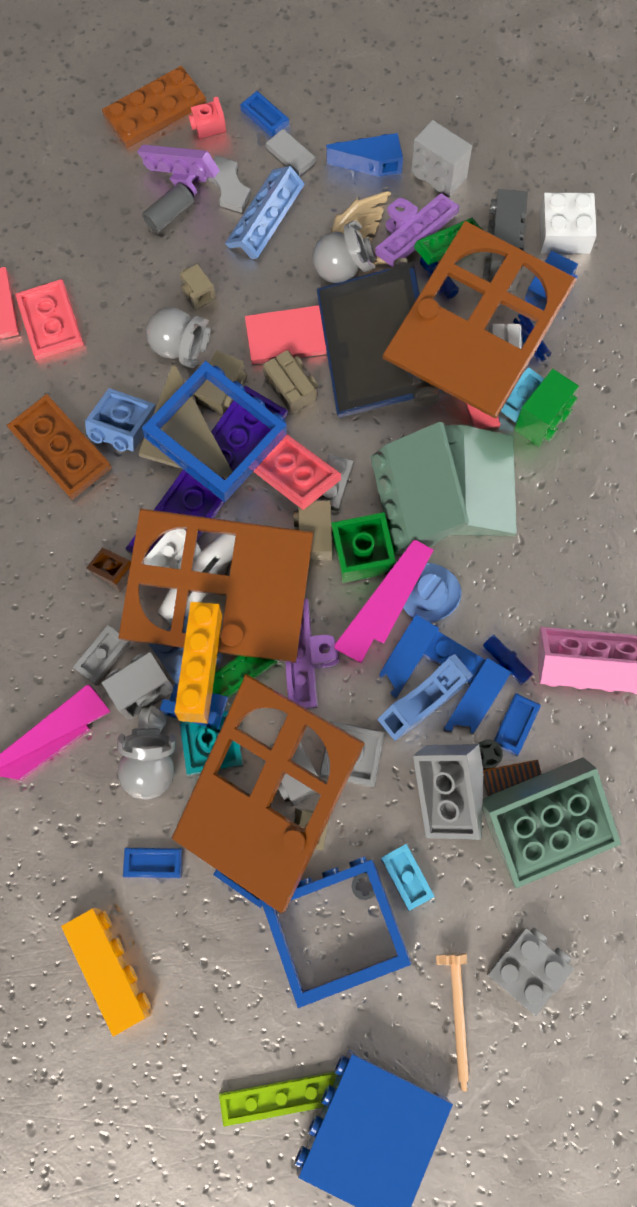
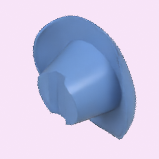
M427 563L403 608L412 618L417 614L428 622L439 621L449 616L459 605L462 595L461 586L457 578L448 569L437 564Z

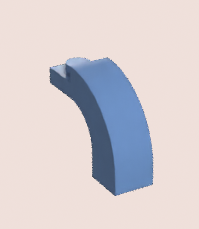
M454 654L422 684L405 697L393 703L377 720L393 740L396 741L443 706L462 689V686L473 675Z

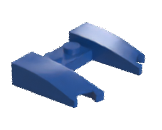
M416 614L379 676L383 678L387 675L395 688L390 694L392 698L397 699L423 657L441 666L450 656L455 654L473 676L466 682L470 684V687L450 717L444 730L452 732L453 725L470 727V734H474L512 672L489 658L483 659L439 632L440 628Z

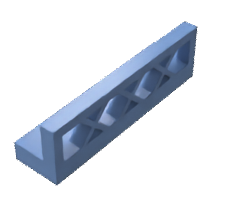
M291 166L271 171L226 240L225 244L229 249L241 247L251 259L259 257L305 185Z

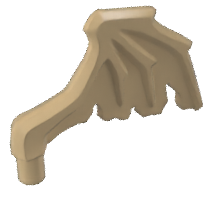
M391 191L382 192L358 200V198L354 200L342 214H336L331 232L344 233L345 224L357 220L362 226L359 232L363 239L368 237L372 245V238L369 235L376 234V229L379 227V222L376 221L382 219L384 209L375 206L379 203L387 202ZM375 255L376 261L372 262L375 266L376 264H387L377 255Z

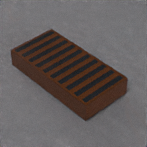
M532 760L483 770L487 796L541 775L539 761Z

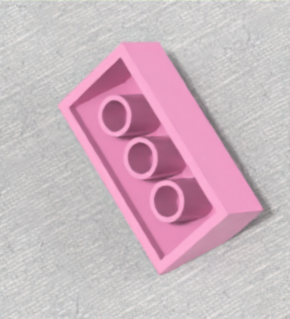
M540 627L538 654L540 684L552 687L570 686L578 689H602L608 692L626 691L637 694V635Z

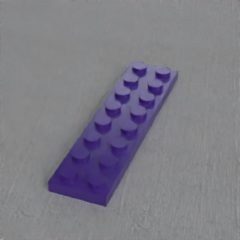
M244 386L247 394L251 397L259 398L270 412L278 413L285 420L288 416L287 409L248 386ZM233 401L211 433L233 472L271 429L237 402ZM182 470L154 510L215 518L225 503L185 470ZM198 531L197 541L204 531ZM164 535L159 537L152 544L146 556L151 552V550L156 546V544L162 539ZM135 536L125 548L131 555L133 553Z

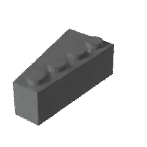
M498 189L496 199H491L489 214L494 215L493 220H489L487 232L524 251L525 241L523 240L526 227L524 222L527 211L528 192ZM485 252V257H489V263H484L483 278L491 283L506 257L496 253ZM521 270L508 291L516 292Z

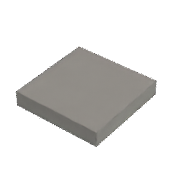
M330 721V723L365 743L347 782L374 788L385 731ZM325 747L319 777L329 779L330 760Z

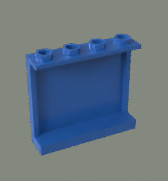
M349 1049L346 1056L341 1055L336 1064L334 1073L338 1075L333 1086L328 1085L323 1094L321 1103L324 1104L320 1116L315 1115L308 1129V1134L311 1137L307 1146H301L297 1153L294 1165L297 1166L298 1178L355 1207H411L453 1104L447 1097L437 1092L434 1094L355 1055Z

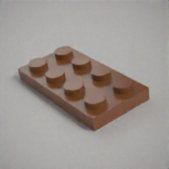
M181 65L103 108L102 113L126 148H129L192 113L191 107L205 104L207 101L204 94Z
M47 394L6 425L71 500L112 469L111 464Z

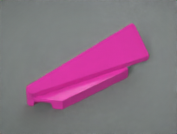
M417 540L412 541L335 643L334 648L358 663H362L373 640L380 644L385 643L433 549Z
M86 685L0 753V777L22 781L90 731V728L87 726L88 724L111 712L97 691L91 685Z

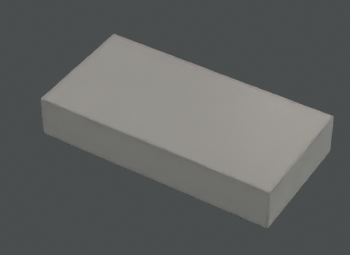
M284 129L266 142V149L283 164L291 166L299 177L316 163V157Z

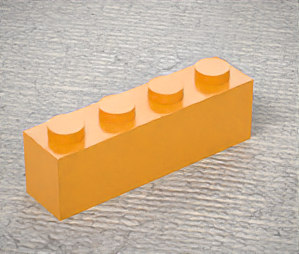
M190 603L175 705V714L179 721L208 724L222 623V612L219 604Z
M92 908L62 925L61 928L105 1022L114 1037L151 1016L148 1011L151 1005L144 992L140 993L135 984L138 978L133 967L130 964L126 965L122 957L125 951L120 940L117 937L113 938L109 930L112 924L105 911L101 912L99 908Z

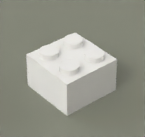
M544 193L539 211L541 253L550 254L551 251H554L558 254H590L597 236L595 194Z

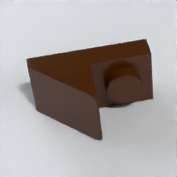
M102 547L86 569L93 575L107 581L118 592H121L128 583L131 561Z

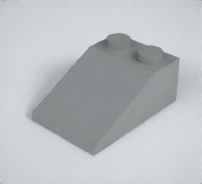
M479 744L426 745L413 755L426 838L480 840L482 838L483 766Z

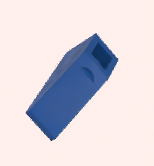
M398 133L326 145L327 164L377 177L402 173L403 154Z

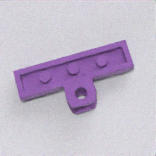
M142 145L137 151L147 169L173 173L169 179L174 186L178 182L182 183L193 197L197 194V190L191 182L192 180L205 183L208 177L215 178L220 171L209 152L205 150Z
M441 193L417 213L418 207L404 198H398L387 207V213L391 218L386 221V228L392 234L376 247L375 255L394 268L416 250L414 248L416 241L436 233L458 214L460 206ZM402 207L404 211H397L396 208Z
M304 599L296 663L285 662L288 698L306 709L318 708L315 669L336 666L339 664L340 659L339 651L334 648L336 641L333 636H312L308 599ZM330 649L328 653L323 654L324 650Z

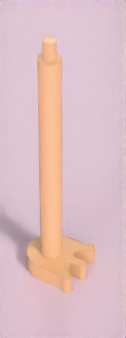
M446 953L436 955V965L445 964L451 967L458 1081L461 1082V1091H467L469 1076L461 965L467 963V954Z

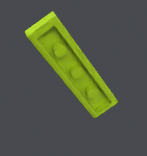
M334 1071L220 1092L219 1100L223 1127L323 1108L324 1104L321 1103L323 1094L328 1085L333 1086L338 1074L334 1073Z

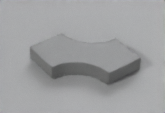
M215 155L213 160L220 171L215 178L208 177L207 180L219 188L221 192L219 200L221 207L243 213L251 196V188L243 185L237 178L238 162Z

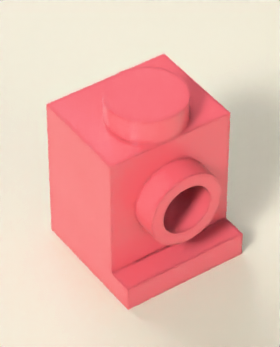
M214 97L212 102L191 107L192 115H188L191 129L197 130L199 139L226 132L224 114L218 97Z

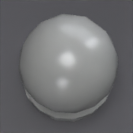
M357 220L345 224L344 233L337 231L327 233L316 243L312 253L313 266L319 276L327 282H344L354 277L359 268L363 272H368L376 267L372 263L376 261L370 240L368 237L363 239L359 232L362 226Z
M162 308L150 317L146 325V340L151 349L161 357L179 358L181 365L194 368L199 364V361L196 360L199 352L205 353L209 342L211 329L206 327L209 320L200 316H195L191 319L189 314L181 309Z
M137 728L132 729V735L125 736L121 733L118 736L117 750L123 755L117 770L118 779L122 788L133 798L141 800L158 798L170 787L175 772L173 760L170 757L175 751L176 737L173 733L170 732L168 736L160 734V729Z

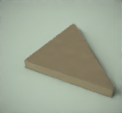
M172 365L154 414L185 383L176 366ZM191 396L161 430L222 479L226 480L232 474V470ZM144 438L139 450L140 457L181 468Z

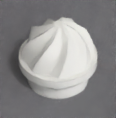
M156 706L144 707L139 714L138 727L146 729L158 728L161 731L165 727L167 720L162 711L157 709Z

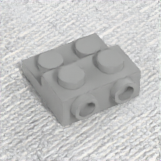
M533 927L531 931L527 928L521 929L487 975L529 1012L537 1016L554 992L557 993L574 968L569 965L572 959L558 947L555 951L545 944L548 939Z

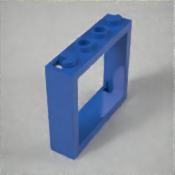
M205 361L142 427L147 441L225 503L286 436L287 424L281 415L270 412L259 398L251 397L247 394L239 382H232L228 379L221 368L216 365L212 366ZM206 380L213 383L271 429L226 480L222 479L161 430Z
M364 856L349 862L351 867L340 872L338 867L323 872V879L312 882L311 877L301 880L290 901L367 872L397 955L305 991L299 979L277 912L264 901L261 902L297 1008L412 964L374 860L367 861Z

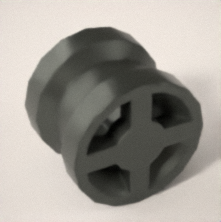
M490 739L479 742L480 752L483 753V757L481 754L483 770L495 768L502 761L503 750L496 741Z

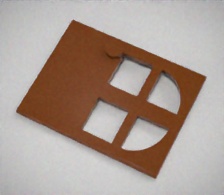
M464 221L384 352L383 359L483 413L497 418L577 279ZM478 252H491L506 257L491 283L455 264L463 257ZM522 266L536 275L542 283L546 294L544 311L508 292ZM447 276L483 294L468 321L440 307L434 300ZM500 303L537 322L522 349L485 330Z
M140 508L119 640L184 648L186 633H183L188 594L191 591L227 596L218 653L296 663L313 532ZM187 529L180 569L143 564L148 550L159 537L173 530ZM198 531L235 536L230 576L192 571ZM140 585L177 590L171 631L157 627L146 617L139 598Z
M245 675L172 835V839L269 906L283 913L290 903L365 743L255 678ZM274 708L288 714L272 748L238 728L246 716L258 709ZM307 726L317 733L327 749L330 760V774L327 782L292 761ZM232 740L266 761L251 795L217 774ZM285 773L321 795L307 827H300L270 807Z

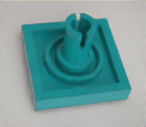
M224 711L219 730L179 721L186 774L188 776L201 774L229 711ZM233 740L219 770L243 766L241 746Z

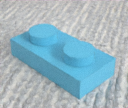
M528 367L521 375L501 412L514 422H517L522 406L544 378Z
M407 844L381 857L408 911L435 897Z

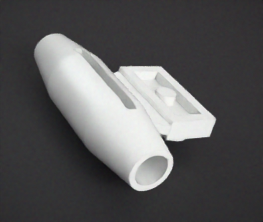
M177 529L167 532L145 557L143 564L180 569L186 530ZM220 534L202 551L198 543H196L192 571L223 575L232 562L235 536ZM176 589L169 590L157 611V614L171 626L177 594ZM189 591L185 616L189 613L190 603L201 602L207 595L206 593Z

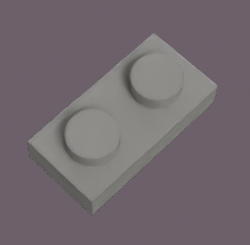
M329 454L326 463L341 473L342 480L315 501H330L331 510L339 511L354 461Z
M107 625L73 668L97 685L131 642L119 640V632Z

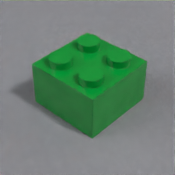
M552 369L522 406L514 430L538 447L545 440L549 442L558 431L557 427L560 422L564 423L571 415L572 408L578 400V397L575 395L579 385L555 369Z
M385 512L331 523L332 537L342 583L386 575L396 564Z

